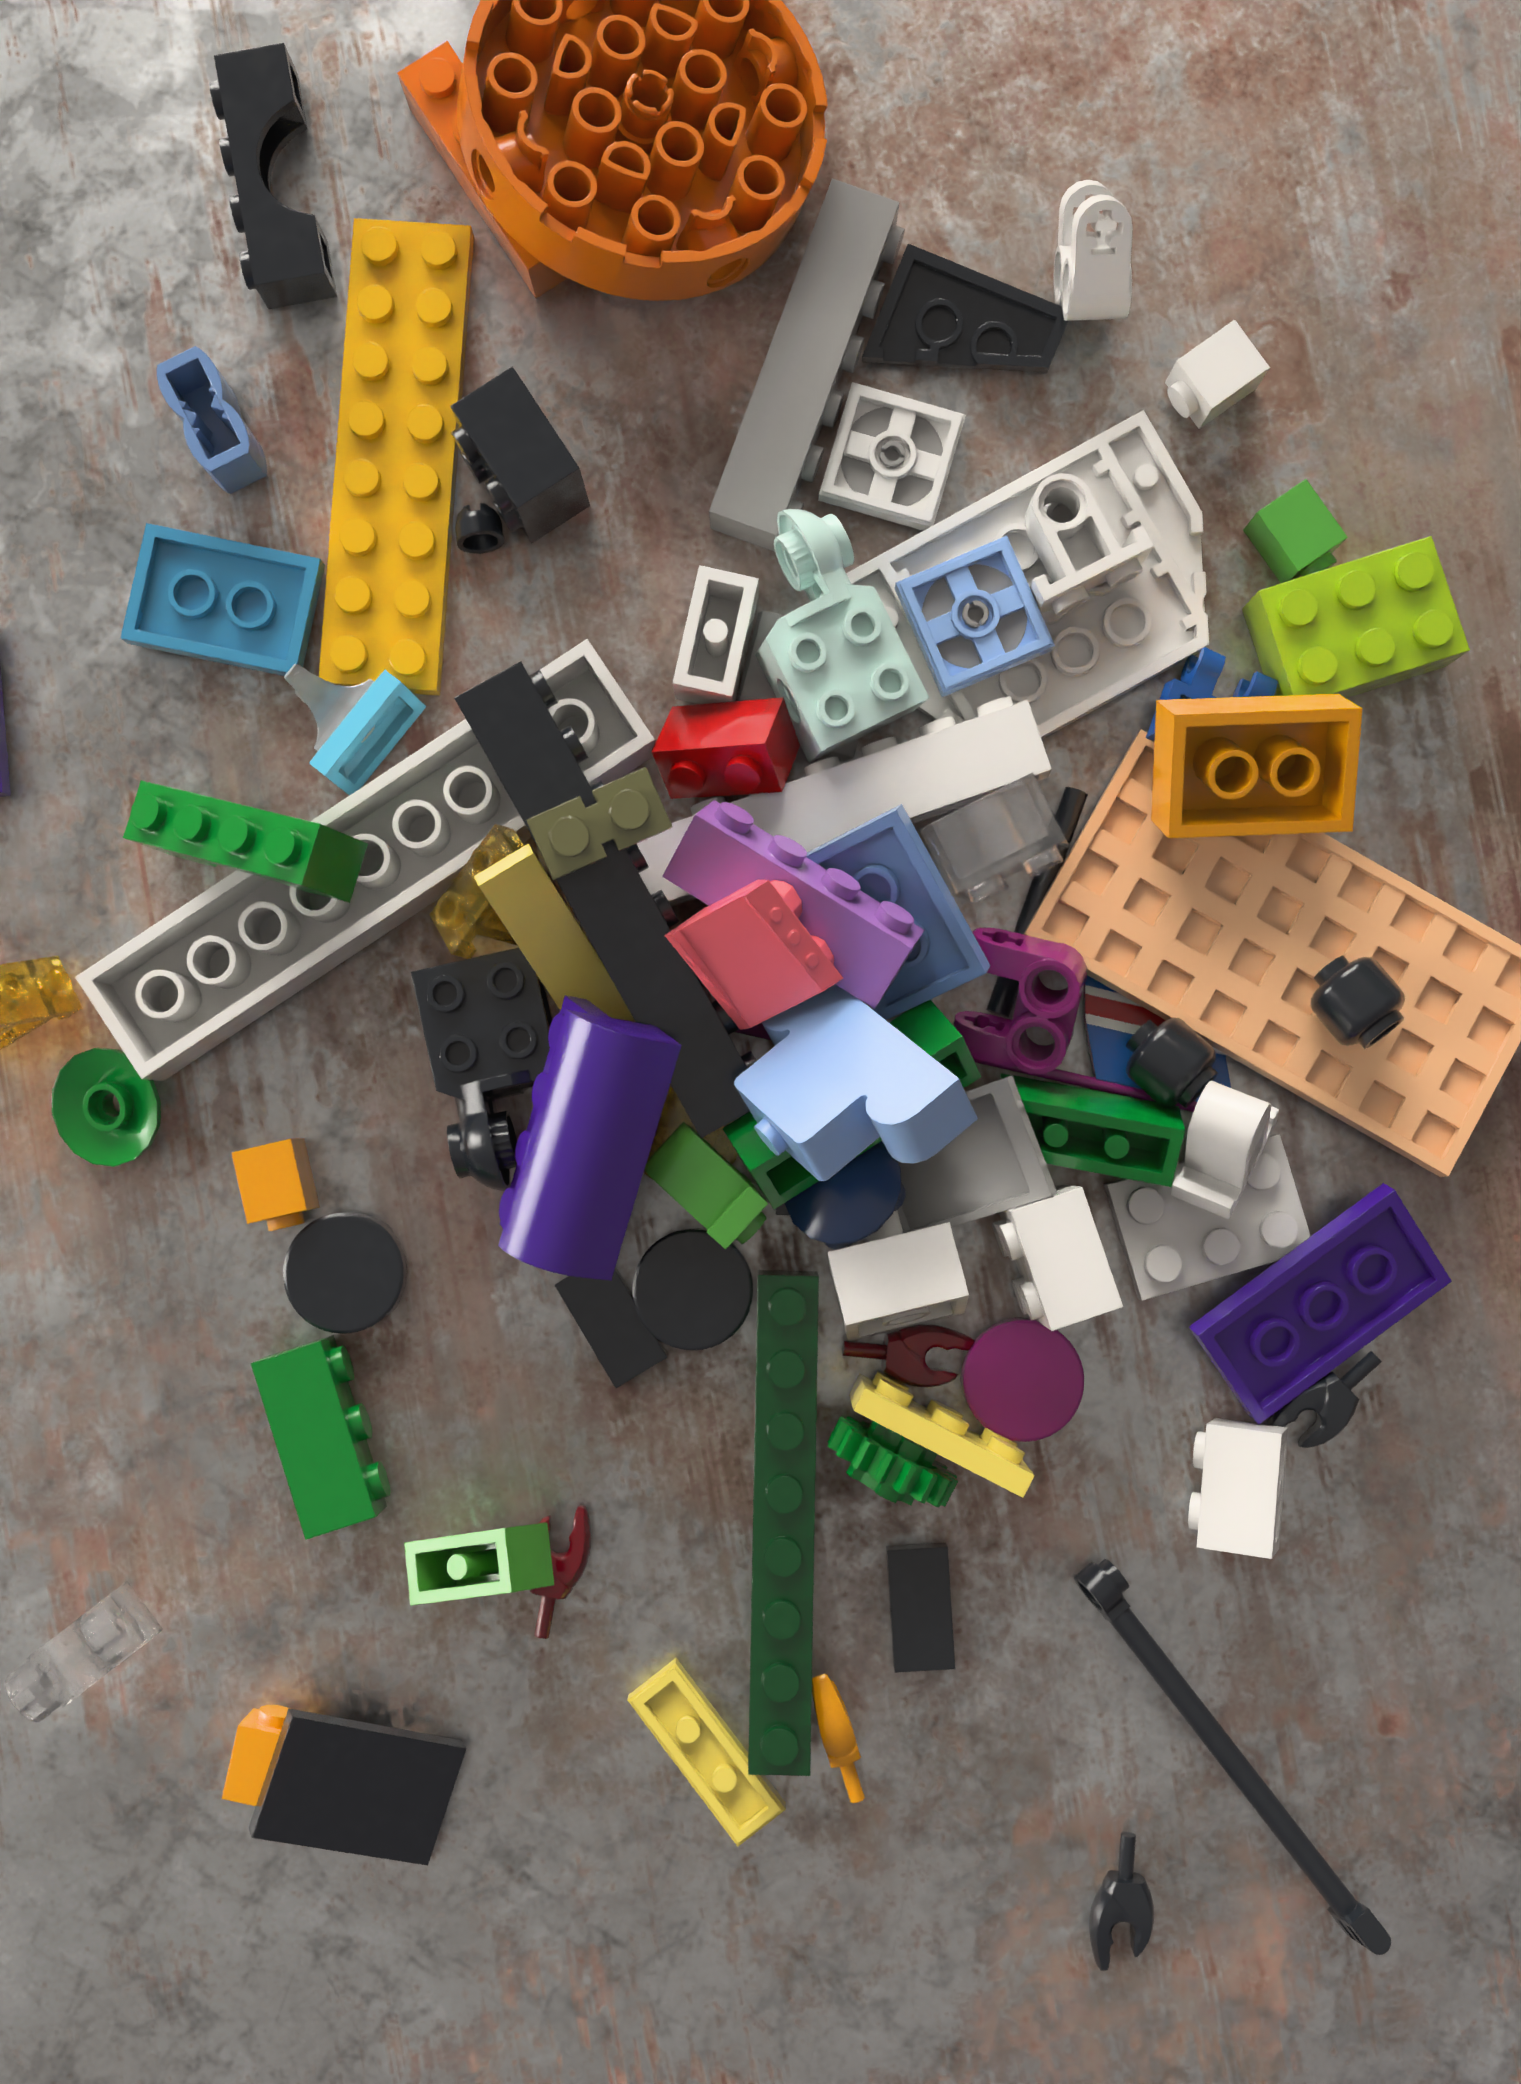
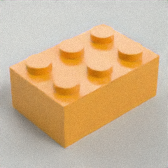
M1340 694L1156 700L1151 821L1168 838L1352 832L1363 708Z

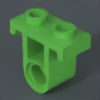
M684 1121L647 1160L645 1172L707 1229V1233L725 1250L735 1239L741 1244L746 1243L767 1219L762 1210L768 1205V1202L760 1188L743 1172L741 1173L704 1138H700L699 1134Z

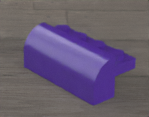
M565 995L561 1011L555 1015L549 1028L548 1041L550 1049L544 1070L538 1074L533 1084V1109L527 1130L523 1131L517 1140L515 1149L517 1165L511 1186L503 1192L500 1200L499 1225L503 1228L498 1246L514 1258L546 1271L567 1276L611 1281L682 1045L656 1026L611 1018L589 1000Z

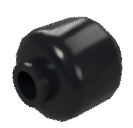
M1344 955L1326 965L1314 977L1320 987L1311 998V1009L1342 1045L1349 1046L1360 1043L1366 1049L1389 1034L1404 1020L1403 1015L1399 1012L1405 1002L1403 991L1378 961L1372 957L1358 958L1349 963Z
M1179 1018L1168 1019L1159 1026L1149 1020L1135 1032L1126 1044V1047L1133 1053L1126 1065L1127 1075L1162 1107H1172L1177 1103H1180L1184 1108L1188 1107L1202 1094L1209 1081H1213L1218 1075V1072L1212 1067L1216 1060V1052L1213 1047Z

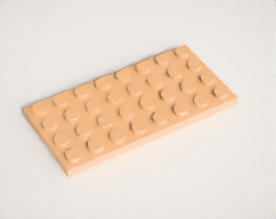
M1141 729L1115 771L1027 926L1024 935L1064 943L1075 948L1083 956L1087 966V975L1165 1020L1171 1018L1183 1020L1215 1049L1439 1177L1449 1176L1521 1042V945L1325 833L1168 838L1151 821L1154 742L1147 739V732ZM1344 955L1349 963L1362 957L1374 958L1405 995L1404 1005L1399 1011L1403 1015L1404 1020L1389 1034L1366 1049L1360 1043L1349 1046L1340 1044L1311 1009V998L1320 987L1314 977L1326 965Z

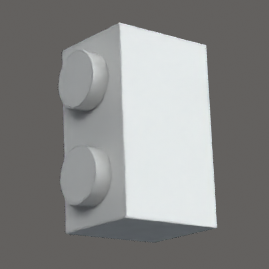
M699 565L672 683L676 699L697 704L736 701L759 600V578Z
M1214 1418L1206 1424V1432H1197L1193 1451L1194 1468L1203 1469L1201 1493L1193 1492L1191 1495L1188 1514L1189 1529L1198 1530L1197 1548L1268 1559L1274 1557L1279 1550L1288 1427L1258 1425L1257 1423Z

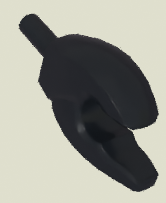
M1370 1351L1341 1378L1333 1371L1329 1372L1271 1415L1266 1425L1286 1427L1287 1424L1295 1422L1301 1412L1313 1410L1317 1412V1420L1301 1436L1298 1446L1311 1448L1328 1442L1341 1433L1355 1413L1360 1399L1351 1389L1382 1361Z
M1131 1832L1121 1833L1118 1871L1110 1870L1107 1872L1091 1906L1089 1917L1090 1942L1095 1962L1101 1971H1107L1109 1968L1110 1948L1114 1943L1111 1933L1116 1924L1120 1922L1131 1924L1130 1943L1134 1957H1138L1143 1952L1153 1930L1154 1904L1150 1889L1145 1878L1133 1872L1136 1835Z

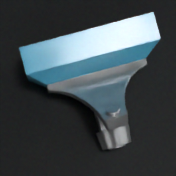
M294 664L284 676L286 681L295 689V694L308 705L317 723L318 735L314 746L317 753L309 764L349 796L364 785L427 707L401 681L386 670L375 681L368 679L356 686L336 685L312 674L298 664Z

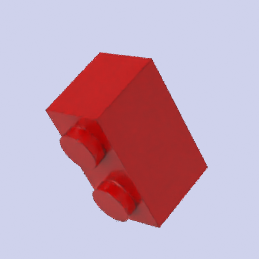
M784 697L672 706L653 747L652 755L670 799L775 793L783 791L800 744Z

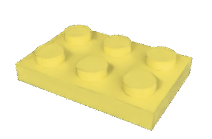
M877 1371L873 1380L859 1373L849 1393L855 1412L1024 1498L1035 1475L1023 1461L1025 1453L1016 1447L1017 1443L1015 1441H1011L987 1428H984L981 1435L969 1430V1424L962 1420L963 1415L934 1399L930 1400L927 1408L912 1400L914 1396L908 1392V1386L884 1373Z

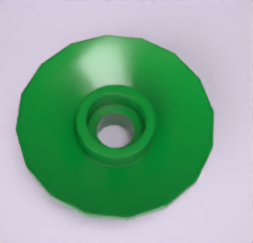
M97 1047L74 1055L59 1070L52 1088V1116L59 1136L74 1154L95 1165L115 1167L138 1159L153 1144L161 1124V1100L154 1080L141 1079L124 1052L119 1049ZM114 1095L119 1102L120 1112L114 1107Z

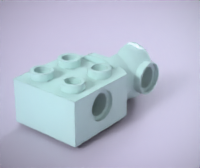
M787 509L778 512L777 515L779 536L774 539V549L788 582L795 590H804L810 602L779 618L755 656L776 698L784 697L799 744L810 763L915 711L929 699V696L875 587L851 584L844 568L854 563V553L849 537L838 518L832 513L819 518L805 510Z

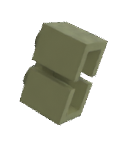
M646 767L592 790L596 803L585 808L581 797L578 796L526 819L553 880L606 858L607 855L602 844L612 839L618 852L673 827Z

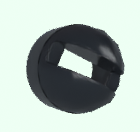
M480 503V510L471 511L469 505H466L458 513L455 533L457 546L460 550L472 554H483L495 551L504 544L503 526L500 516L486 503Z

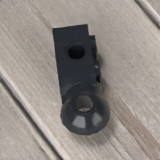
M519 947L411 972L436 1091L455 1097L460 1122L447 1126V1141L454 1170L459 1179L472 1176L484 1186L499 1191H505L511 1186L510 1169L515 1168L517 1165L515 1159L517 1138L508 1111L497 1112L495 1100L523 1094V1090L533 1088L536 1077L543 1072L550 1049L548 1041L549 1028L553 1020L547 989Z

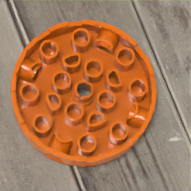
M480 0L467 36L458 91L457 125L461 150L478 193L505 231L527 252L562 276L588 288L630 299L668 301L699 297L722 290L757 270L777 251L795 224L821 167L827 139L824 138V113L828 104L824 80L816 55L806 34L782 0Z

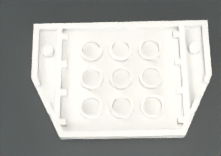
M1144 410L846 573L851 584L875 587L929 696V699L917 709L933 720L953 717L955 724L979 717L976 710L979 706L1010 696L1013 704L1025 700L1029 701L1041 739H1044L1187 660L1191 655H1196L1201 652L1202 648L1209 645L1208 615L1205 613L1204 597L1207 593L1206 572H1203L1201 535L1203 533L1202 511ZM1059 473L1072 474L1085 482L1098 503L1120 548L1133 529L1141 525L1144 526L1154 547L1141 564L1143 568L1141 574L1115 588H1110L1106 581L1088 590L1087 593L1090 598L1067 613L1057 615L1055 610L1051 609L1042 614L1055 644L1051 652L941 697L895 591L896 582L1007 536L1029 587L1033 579L1045 574L1049 584H1053L1027 534L1025 517L1038 485L1047 477ZM1052 502L1044 506L1048 517L1055 522L1066 523L1073 520L1071 511L1062 503Z

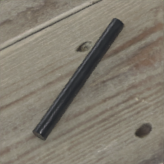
M1065 787L1018 918L1014 930L1015 933L1024 934L1064 863L1088 796L1084 791L1072 787ZM998 976L986 1010L1009 1018L1019 990V981Z

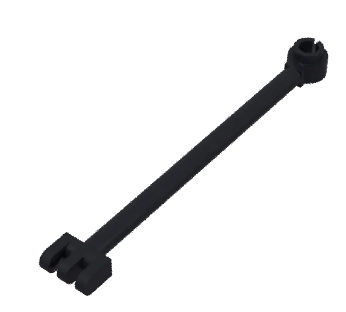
M1104 1559L1099 1564L1095 1562L1089 1563L1074 1576V1580L1083 1594L1116 1629L1330 1906L1327 1910L1350 1938L1376 1955H1383L1388 1952L1391 1946V1938L1369 1908L1353 1897L1129 1608L1131 1606L1122 1594L1129 1588V1584L1121 1572L1108 1559Z

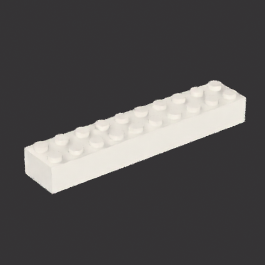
M588 639L540 669L558 702L548 708V711L559 730L571 725L588 756V759L578 765L590 786L600 780L604 785L615 781L653 757L652 750L656 743L654 737ZM466 719L311 821L368 843L350 903L303 891L236 870L75 977L141 1079L164 1081L532 837Z

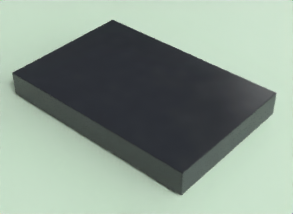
M288 1708L248 1828L251 1838L428 1866L467 1748L462 1740Z

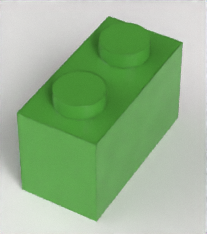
M547 1522L404 1542L410 1606L513 1593L554 1585Z

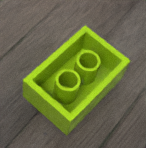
M1432 536L1258 590L1242 608L1264 675L1278 681L1274 696L1340 694L1345 698H1349L1444 668L1470 651Z

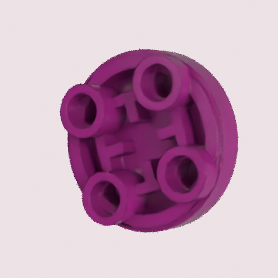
M1014 1317L994 1324L975 1339L965 1356L960 1382L968 1407L985 1428L1011 1441L1030 1442L1055 1434L1072 1419L1082 1400L1084 1371L1074 1346L1058 1330L1051 1331L1037 1320Z

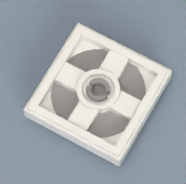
M852 382L821 485L818 501L922 531L930 528L935 523L966 415Z

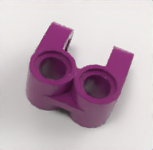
M984 927L975 929L973 934L991 965L987 973L1019 981V992L1013 1019L976 1011H963L955 1015L953 1026L963 1036L973 1059L1024 1071L1028 1074L1042 1075L1053 1071L1062 1063L1074 1034L1078 1008L1087 979V966L1083 956L1075 948L1064 943H1057L997 928ZM1054 970L1061 973L1066 978L1068 987L1062 990L1047 988L1041 982L1039 972ZM1031 1027L1046 1029L1053 1036L1055 1042L1050 1045H1038L1028 1037L1026 1029Z

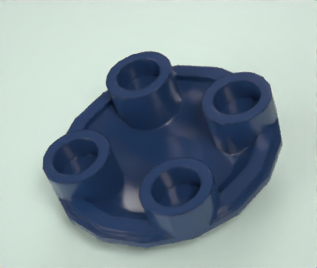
M881 1141L851 1160L830 1179L816 1182L784 1204L793 1224L810 1239L823 1242L827 1247L834 1250L850 1247L853 1243L877 1232L892 1216L894 1211L903 1205L906 1194L904 1185L901 1182V1168L897 1160L892 1158Z

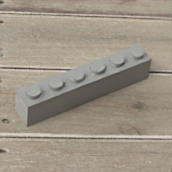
M832 178L709 509L710 529L775 552L774 539L779 536L777 526L778 512L787 509L803 510L804 503L796 501L803 480L813 483L817 475L824 448L816 444L823 425L833 428L838 418L844 399V393L837 391L843 371L854 373L859 361L865 338L857 336L863 316L873 319L877 312L885 283L877 281L883 262L894 264L903 240L905 229L896 226L900 202Z

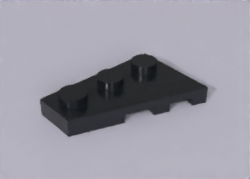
M908 243L862 355V362L1047 373L1069 321H1064L1062 306Z

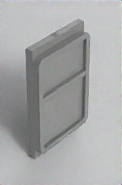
M1013 1076L966 1091L978 1119L937 1154L926 1161L914 1164L897 1161L901 1168V1182L904 1185L906 1194L903 1205L898 1209L903 1233L950 1222L951 1227H955L1044 1199L1057 1193Z

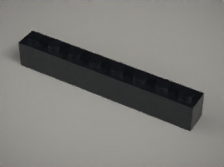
M520 661L454 697L534 841V836L526 819L578 796L581 797L585 808L596 803L592 790L604 784L601 780L591 786L578 765L588 759V756L571 725L559 730L548 711V708L558 702L540 669L528 675ZM612 839L602 844L607 855L606 858L556 879L635 1022L656 1026L682 1045L670 1084L700 1138H703L750 1112L736 1089L734 1081L757 1060L751 1051L740 1056L729 1036L739 1030V1028L717 1000L712 1003L710 1002L699 982L701 980L664 936L671 931L669 927L678 923L679 920L662 889L651 895L639 873L648 869L649 866L638 845L635 844L618 852Z

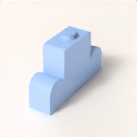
M835 984L822 993L762 1022L775 1047L746 1069L734 1081L736 1089L757 1122L754 1129L767 1147L777 1156L786 1150L819 1181L830 1179L879 1137L895 1160L911 1164L926 1161L978 1119L958 1077L861 1000Z

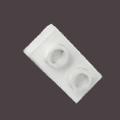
M1059 473L1043 480L1034 492L1026 511L1025 527L1027 534L1053 582L1050 585L1045 574L1033 579L1030 586L1041 614L1054 609L1057 615H1062L1086 602L1090 598L1087 593L1088 590L1106 581L1110 588H1115L1132 580L1143 572L1141 564L1154 547L1147 531L1141 525L1130 532L1120 548L1091 490L1083 480L1072 474ZM1052 502L1062 503L1071 511L1073 520L1066 523L1055 522L1048 517L1044 506Z
M1209 1081L1197 1102L1188 1127L1185 1163L1180 1175L1176 1176L1172 1184L1171 1196L1230 1219L1277 1122L1279 1109L1271 1107V1104L1217 1082Z

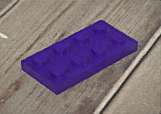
M1382 1183L1190 1325L1189 1329L1248 1416L1259 1425L1451 1283L1452 1280L1397 1192Z

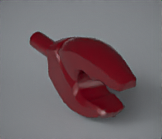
M915 1325L901 1329L898 1332L886 1334L883 1345L843 1341L842 1356L882 1360V1371L894 1380L909 1386L928 1388L949 1383L955 1380L959 1374L947 1369L928 1367L925 1361L927 1352L933 1347H941L945 1350L956 1348L969 1351L975 1340L961 1332L943 1326Z
M585 1505L577 1507L573 1531L569 1536L570 1548L564 1553L554 1552L550 1548L554 1585L530 1589L532 1594L541 1596L534 1632L535 1637L549 1638L556 1599H566L587 1566L591 1549V1528L589 1513ZM551 1515L543 1517L539 1522L548 1523L549 1536L552 1522Z

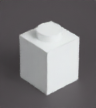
M1233 320L1175 362L1165 384L1168 386V397L1176 411L1185 418L1190 416L1198 429H1200L1256 390L1270 367L1236 320Z

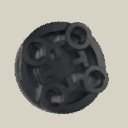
M357 1212L329 1214L309 1223L292 1241L285 1256L283 1267L285 1291L296 1312L312 1326L326 1332L338 1334L359 1332L376 1325L397 1308L407 1280L406 1257L391 1227L383 1221Z
M681 1229L660 1238L642 1256L633 1278V1302L642 1324L659 1341L681 1350L712 1348L733 1336L744 1323L750 1311L753 1298L751 1270L744 1255L733 1243L725 1250L707 1233L706 1229Z

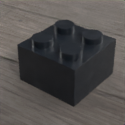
M513 366L450 406L459 425L451 434L462 451L460 454L478 483L484 482L494 500L492 501L494 507L511 533L521 527L532 544L590 507L579 466Z

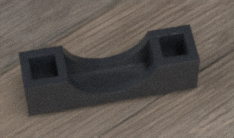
M279 43L214 55L218 81L210 82L209 87L216 115L219 120L225 119L228 137L221 138L219 144L226 172L229 177L235 176L238 194L231 195L229 201L236 229L239 233L245 232L248 251L241 252L239 257L247 288L249 290L257 289L268 309L337 297L328 241L315 215L293 210L279 202L272 195L271 177L277 157L293 138L307 130L298 73L285 44Z

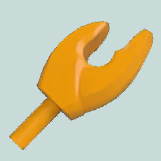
M824 1673L812 1678V1696L821 1739L831 1768L840 1767L850 1802L858 1803L865 1799L854 1764L855 1761L861 1758L843 1699L834 1681L829 1678L828 1674Z

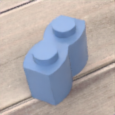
M194 346L158 364L157 380L160 391L165 401L183 422L185 439L192 455L222 490L231 494L266 477L267 464L263 449L242 420L237 397L212 360L200 348Z

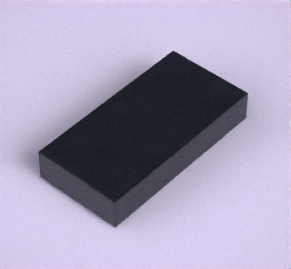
M616 1266L611 1281L568 1276L555 1284L560 1296L615 1388L620 1387L668 1358V1353L662 1343L645 1328L638 1317L633 1302V1295Z
M931 1543L886 1546L893 1667L895 1673L955 1669L947 1544Z

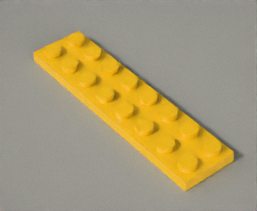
M354 218L319 677L336 685L356 686L368 679L375 681L386 670L401 681L413 694L440 696L459 449L451 434L459 425L450 406L462 399L474 246V233L471 225Z

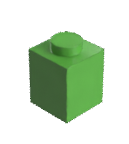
M1307 479L1259 510L1243 529L1280 583L1332 567L1337 562L1332 553L1348 538Z

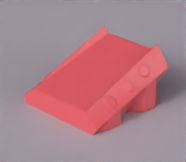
M758 879L707 906L664 935L740 1030L752 1028L822 993L843 979L834 966V955L825 940L810 935L800 922L802 901L794 887L784 881Z

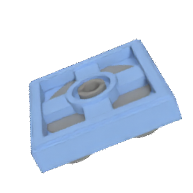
M1007 536L895 583V591L941 697L1051 652L1055 647Z

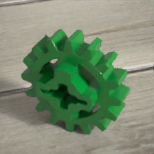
M840 1416L827 1441V1446L836 1451V1455L839 1458L851 1462L846 1471L851 1478L863 1483L875 1491L877 1495L894 1503L902 1501L912 1505L916 1499L923 1504L927 1501L938 1508L940 1505L946 1507L959 1481L956 1479V1474L947 1470L948 1467L935 1461L937 1453L874 1421L869 1424L863 1420L859 1422L851 1416H847V1418Z

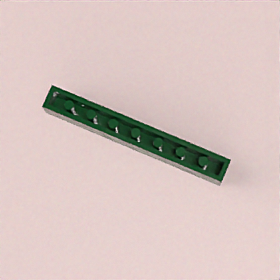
M758 1270L748 1775L810 1776L819 1275L817 1271Z

